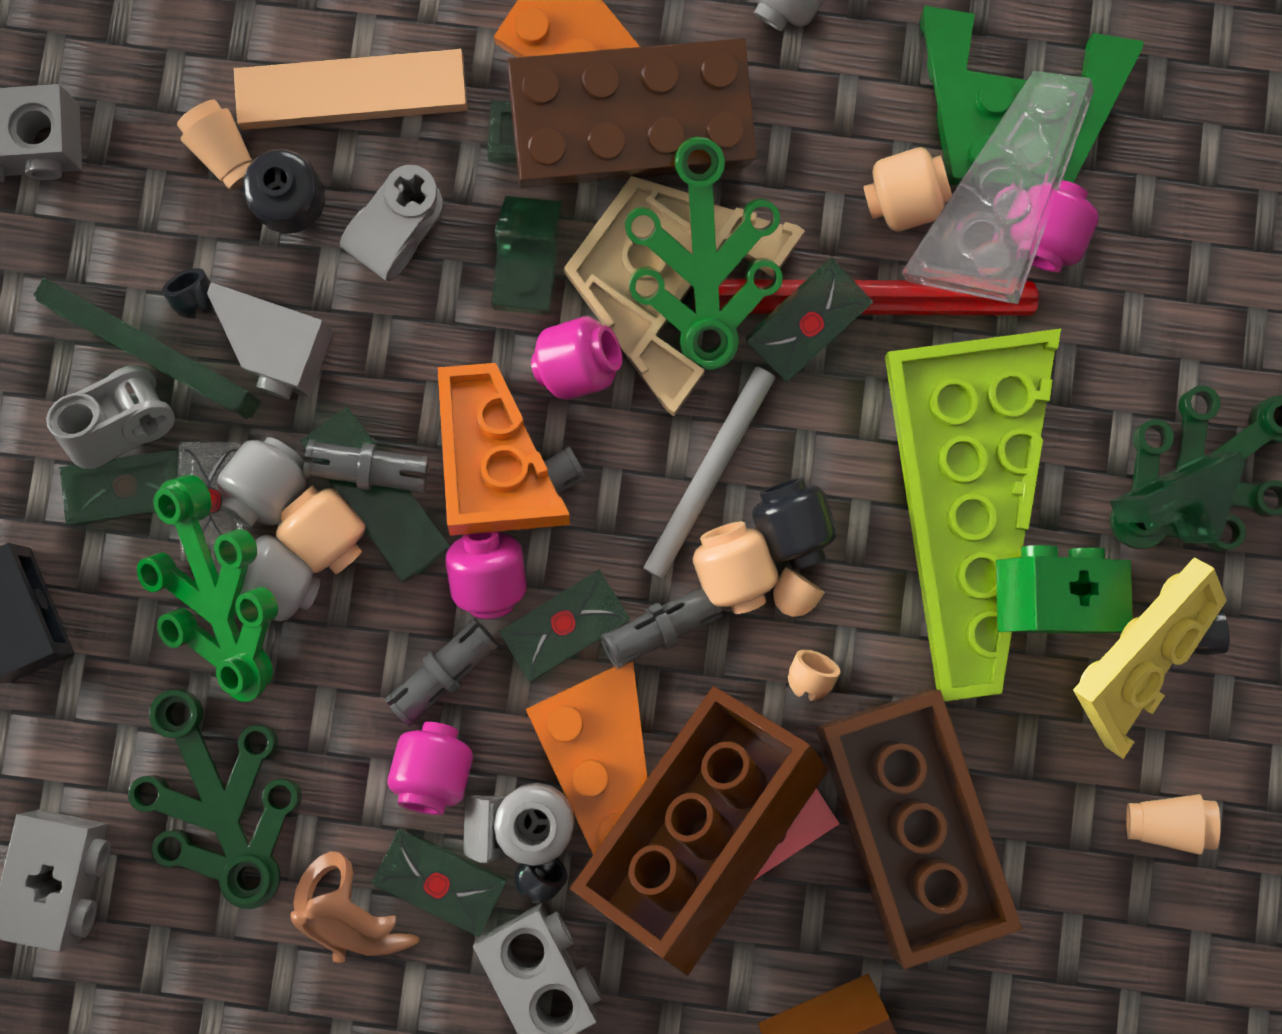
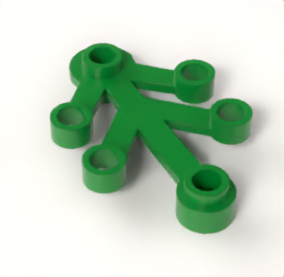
M693 137L683 142L675 155L676 171L681 179L688 184L692 253L661 227L657 214L646 207L635 208L627 215L625 231L633 243L646 245L694 287L695 312L665 289L663 277L655 268L645 266L636 269L630 276L629 289L632 297L637 302L651 305L681 331L680 346L685 357L704 370H714L725 366L736 354L739 344L736 328L764 296L774 294L782 285L783 274L780 267L771 259H756L747 267L745 274L746 284L719 309L718 286L762 236H768L778 228L780 213L778 208L767 199L759 198L752 200L744 208L742 223L716 251L713 183L721 177L724 171L725 158L721 148L712 140L705 137ZM695 150H704L709 155V166L703 172L696 173L688 167V157ZM758 207H767L772 213L771 222L764 228H756L751 224V214ZM641 215L648 216L654 221L653 231L645 237L635 235L631 229L633 220ZM764 266L772 268L774 270V280L770 285L759 287L754 284L753 278L756 270ZM645 275L652 276L658 281L657 290L648 296L639 294L635 288L638 279ZM705 330H714L719 334L718 344L711 349H704L698 344V337Z
M192 474L183 475L162 484L160 490L154 496V508L158 517L163 522L176 526L195 581L177 568L174 560L163 552L141 559L137 565V576L141 585L147 591L157 592L167 589L211 623L216 636L215 638L198 626L194 615L189 610L178 608L160 616L158 619L157 630L161 640L171 648L187 644L216 667L217 681L226 693L238 701L249 702L261 696L266 686L272 680V664L268 655L262 649L269 622L273 621L278 614V604L272 592L265 587H257L240 594L248 565L253 563L257 557L256 542L252 535L244 529L233 530L220 535L216 539L214 551L218 562L222 565L218 576L199 523L211 511L212 501L210 492L206 484L199 477ZM235 610L239 620L243 623L240 633L234 620Z

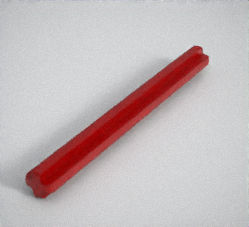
M724 279L718 286L719 309L746 284V279ZM774 279L753 280L755 285L759 287H766L770 285ZM783 280L778 291L772 295L764 296L749 314H805L811 310L822 314L832 280ZM834 280L830 308L853 302L863 303L864 306L853 304L826 311L824 314L1031 316L1036 313L1038 308L1039 291L1036 284L1032 281ZM695 294L693 295L694 308H695Z

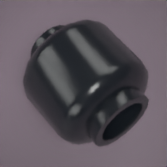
M287 149L269 150L257 156L250 163L242 180L243 197L249 209L270 230L282 234L300 233L312 227L322 214L326 202L325 187L312 164L299 153Z
M802 477L777 484L759 493L762 501L753 508L752 518L756 529L763 534L773 561H790L792 569L796 570L824 560L826 556L823 548L829 546L838 535V529L824 491L817 485H806Z

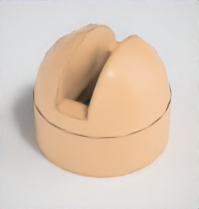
M785 567L778 577L777 584L774 586L773 597L775 605L783 614L798 617L811 612L825 592L789 567Z
M799 650L789 669V686L798 697L807 692L810 701L825 698L833 689L840 675V668L833 660L819 652Z

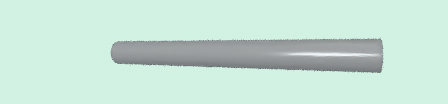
M760 367L754 368L643 567L645 571L662 580L664 579L773 384L775 376Z

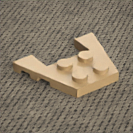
M631 176L566 264L564 272L602 325L610 327L615 333L622 352L665 410L672 416H675L703 377L705 370L657 337L668 320L651 305L641 304L632 297L629 289V279L632 273L640 267L648 266L655 268L663 277L665 289L681 302L693 286L646 245L633 243L626 234L625 219L633 209L638 207H646L653 210L660 220L661 227L692 253L689 193ZM714 204L716 251L742 223L744 209L736 207L735 210ZM752 212L751 224L756 228H764L771 222L756 217L757 213ZM645 215L638 216L632 222V232L639 237L648 236L654 229V221ZM785 222L784 225L779 224L772 234L762 236L744 258L749 262L759 258H768L781 268L803 238L805 230L798 225ZM765 266L759 268L774 278V270ZM645 275L638 279L635 288L639 294L648 296L657 290L658 281L652 276Z

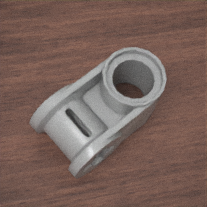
M404 165L396 168L389 174L387 180L367 206L359 211L351 220L341 237L340 247L385 281L390 282L409 263L418 245L439 220L443 212L444 201L432 175L418 165ZM409 191L415 195L422 192L426 199L420 205L414 201H410L407 204L403 197Z
M128 365L116 370L108 377L78 392L63 396L54 402L48 410L46 422L49 431L75 465L84 469H95L104 466L114 458L144 443L161 438L173 427L175 416L171 407L166 402L160 401L155 391L157 383L153 372L148 367L142 365ZM127 384L132 386L134 393H128L126 389ZM149 415L151 423L146 424L143 416Z

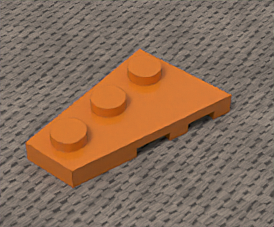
M517 0L493 36L496 45L515 57L640 47L602 0Z
M486 363L437 367L449 536L570 525V514L562 498L558 497L548 476V469L527 433L522 415L497 364Z
M633 661L618 670L615 667L606 670L525 709L564 794L572 806L573 813L593 855L647 780Z

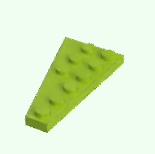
M1061 329L889 351L885 355L936 690H941L944 702L1002 694L1012 632H998L996 560L1021 557V547L1024 544L1025 532L1029 529L1043 444L1041 434L1046 403L1050 401L1053 382L1050 378L1054 354L1059 345Z

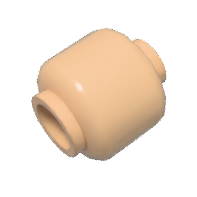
M922 147L880 159L873 166L874 183L863 186L872 218L876 219L884 216L888 227L896 232L942 218L946 209L945 203L953 200L941 155L932 158L930 152Z
M312 485L281 511L280 519L282 523L276 530V538L305 561L313 573L321 572L329 567L336 575L363 552L356 543L364 534L365 523L336 489L324 488L318 491Z
M742 521L729 523L703 534L700 537L702 545L695 550L693 555V564L702 589L712 604L718 607L731 606L734 614L746 613L766 603L764 594L777 584L778 571L763 534L757 529L747 528L745 522Z

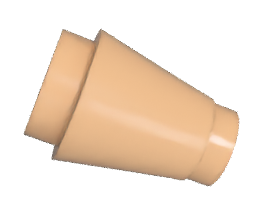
M208 100L195 106L177 122V126L183 133L181 141L221 182H224L229 191L242 187L243 177L252 159L228 108L222 109L216 100Z
M1201 794L1128 803L1126 809L1127 838L1202 855L1204 849L1217 850L1220 841V813L1216 801L1203 800Z

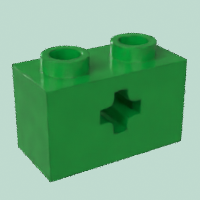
M1022 546L1021 557L996 560L998 632L1122 633L1125 626L1133 619L1131 560L1105 559L1104 548L1068 549V557H1058V546Z

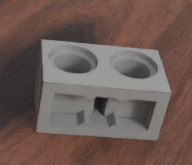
M60 84L0 88V183L5 180L4 176L26 175L37 180H55L62 177V172L82 171L80 105ZM51 127L48 138L39 144H34V139L38 132L44 128Z
M543 903L479 936L473 948L517 1034H576L596 1023L598 1010L595 1003L602 1000V996L588 968L584 966L577 970L566 948L574 945L562 917L558 912L548 915ZM520 934L536 936L543 944V957L533 963L520 961L512 952L511 941L513 938ZM552 989L564 991L572 1000V1010L562 1017L549 1016L542 1010L539 1003V997L544 992Z

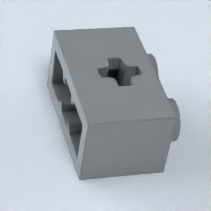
M44 810L16 814L0 881V940L61 952L81 943L82 937L85 938L89 934L96 916L97 905L95 901L91 900L95 879L104 872L110 855V842L105 840L107 823ZM53 870L54 879L62 881L61 890L56 891L57 883L53 880H48L49 871Z

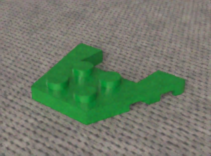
M924 6L919 24L921 35L925 36L928 53L926 63L930 82H933L938 108L936 118L949 185L1026 197L1036 187H1053L1057 180L1074 183L1143 49L1144 41L1093 33L1086 42L1080 89L968 71L967 63L975 14Z

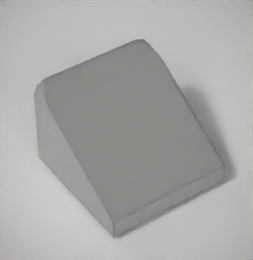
M470 795L466 797L463 846L466 857L479 863H489L505 857L506 854H504L496 841L494 831L496 811L505 796Z

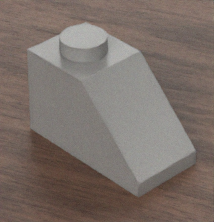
M211 282L207 292L208 297L241 367L255 379H258L255 388L286 400L290 399L292 391L310 397L333 336V332L324 321Z

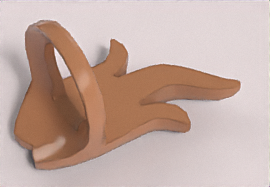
M328 852L319 856L302 875L295 890L294 911L290 913L291 921L296 929L305 936L333 952V962H345L347 950L366 956H378L399 952L419 943L420 939L417 935L389 934L396 923L395 915L375 917L350 902L354 872L352 863L343 854ZM340 869L341 882L339 889L312 899L313 892L320 879L330 870Z

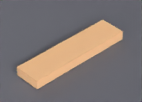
M461 49L234 68L237 124L241 130L468 111L464 59Z

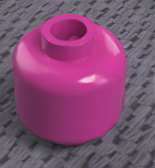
M1064 180L1055 181L1053 187H1036L1031 190L1026 196L1011 230L1013 243L1019 248L1017 252L1018 257L1029 265L1049 272H1060L1063 266H1072L1080 262L1099 221L1096 208L1086 200L1088 192L1081 186Z
M589 316L577 318L543 330L536 341L535 353L531 358L532 372L537 382L541 386H546L555 397L562 400L575 399L610 387L616 376V371L622 365L621 347L615 333L610 327L602 326L599 321Z
M499 531L463 534V537L455 541L446 552L445 564L451 598L459 608L469 612L472 616L482 619L504 616L511 612L525 595L527 579L522 546L513 536Z
M424 722L422 731H409L400 736L387 779L389 789L399 796L397 801L399 806L423 814L443 815L446 807L456 806L462 801L473 761V752L468 745L457 739L458 730L456 728L438 722Z

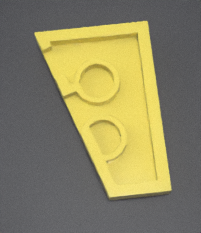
M1195 557L1179 574L1171 576L1166 581L1158 598L1140 617L1132 619L1125 626L1120 639L1100 661H1096L1087 667L1080 679V683L1073 689L1104 746L1122 759H1124L1135 742L1127 737L1126 734L1141 711L1144 709L1153 714L1165 695L1159 691L1163 685L1165 674L1172 663L1181 665L1188 661L1227 601L1215 569Z

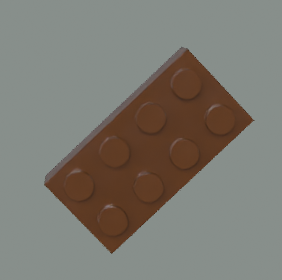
M745 38L508 58L507 74L520 189L630 179L631 176L642 178L678 174L675 168L676 152L683 142L693 137L708 138L721 148L725 158L724 170L746 168L757 159ZM704 150L693 151L687 160L689 169L696 173L706 170L710 163L709 155Z
M713 686L574 881L570 890L662 959L689 976L829 769L810 744Z
M925 690L816 726L891 955L904 970L1023 930L941 690Z

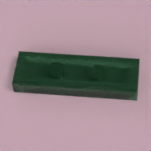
M348 407L300 440L305 449L310 439L317 442L362 448L363 443L376 444ZM313 458L314 461L330 463L327 459ZM328 479L334 489L343 496L363 519L366 533L402 582L406 583L444 555L451 547L411 491L372 485L369 491L357 489V483Z

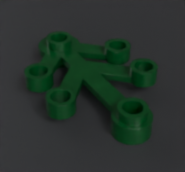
M1203 385L1196 386L1185 392L1178 404L1179 412L1183 419L1175 479L1158 492L1160 454L1166 452L1172 446L1174 441L1173 430L1165 421L1152 419L1139 425L1133 433L1132 441L1137 452L1132 489L1130 493L1120 497L1115 502L1110 513L1111 529L1115 537L1127 547L1147 549L1159 544L1166 536L1207 543L1209 547L1216 551L1235 549L1244 542L1246 528L1242 520L1235 515L1224 514L1208 521L1171 513L1189 499L1253 509L1256 514L1262 517H1274L1282 514L1281 481L1271 480L1259 485L1218 479L1263 445L1282 443V427L1276 424L1273 416L1276 408L1282 409V395L1272 396L1256 404L1249 414V426L1204 458L1208 420L1218 413L1220 398L1214 389ZM1194 395L1205 399L1207 403L1205 414H1199L1192 408L1191 400ZM1148 428H1152L1160 434L1161 444L1158 448H1153L1147 444L1145 432ZM1266 489L1273 490L1278 496V505L1275 509L1269 508L1263 500ZM1137 509L1145 510L1150 516V526L1146 530L1140 529L1134 522V513ZM1221 522L1226 523L1232 530V538L1229 543L1222 542L1217 536V527Z
M165 691L158 695L150 706V724L159 735L175 738L201 800L170 789L165 779L158 775H147L139 777L132 782L128 790L129 802L133 808L140 812L155 810L215 832L225 855L195 846L187 832L180 829H172L162 832L155 838L152 844V856L163 867L179 865L219 880L220 889L225 899L238 908H258L269 902L278 891L281 873L279 865L272 854L287 814L296 810L301 803V789L295 781L288 778L277 779L266 785L262 792V803L265 809L249 844L240 820L263 760L272 756L277 749L278 737L276 732L271 727L263 724L248 726L241 732L238 738V749L240 752L225 788L199 729L203 719V707L200 700L189 691ZM179 702L185 704L189 710L188 720L182 725L176 724L171 716L173 707ZM255 731L262 732L267 738V747L261 754L253 752L249 747V738ZM146 782L155 785L158 791L157 799L152 805L145 803L140 795L141 788ZM279 785L285 786L291 792V802L286 808L278 807L272 798L274 789ZM169 837L177 839L181 844V854L177 859L169 858L164 852V843ZM247 866L256 868L260 873L261 880L257 888L247 887L243 883L242 872Z

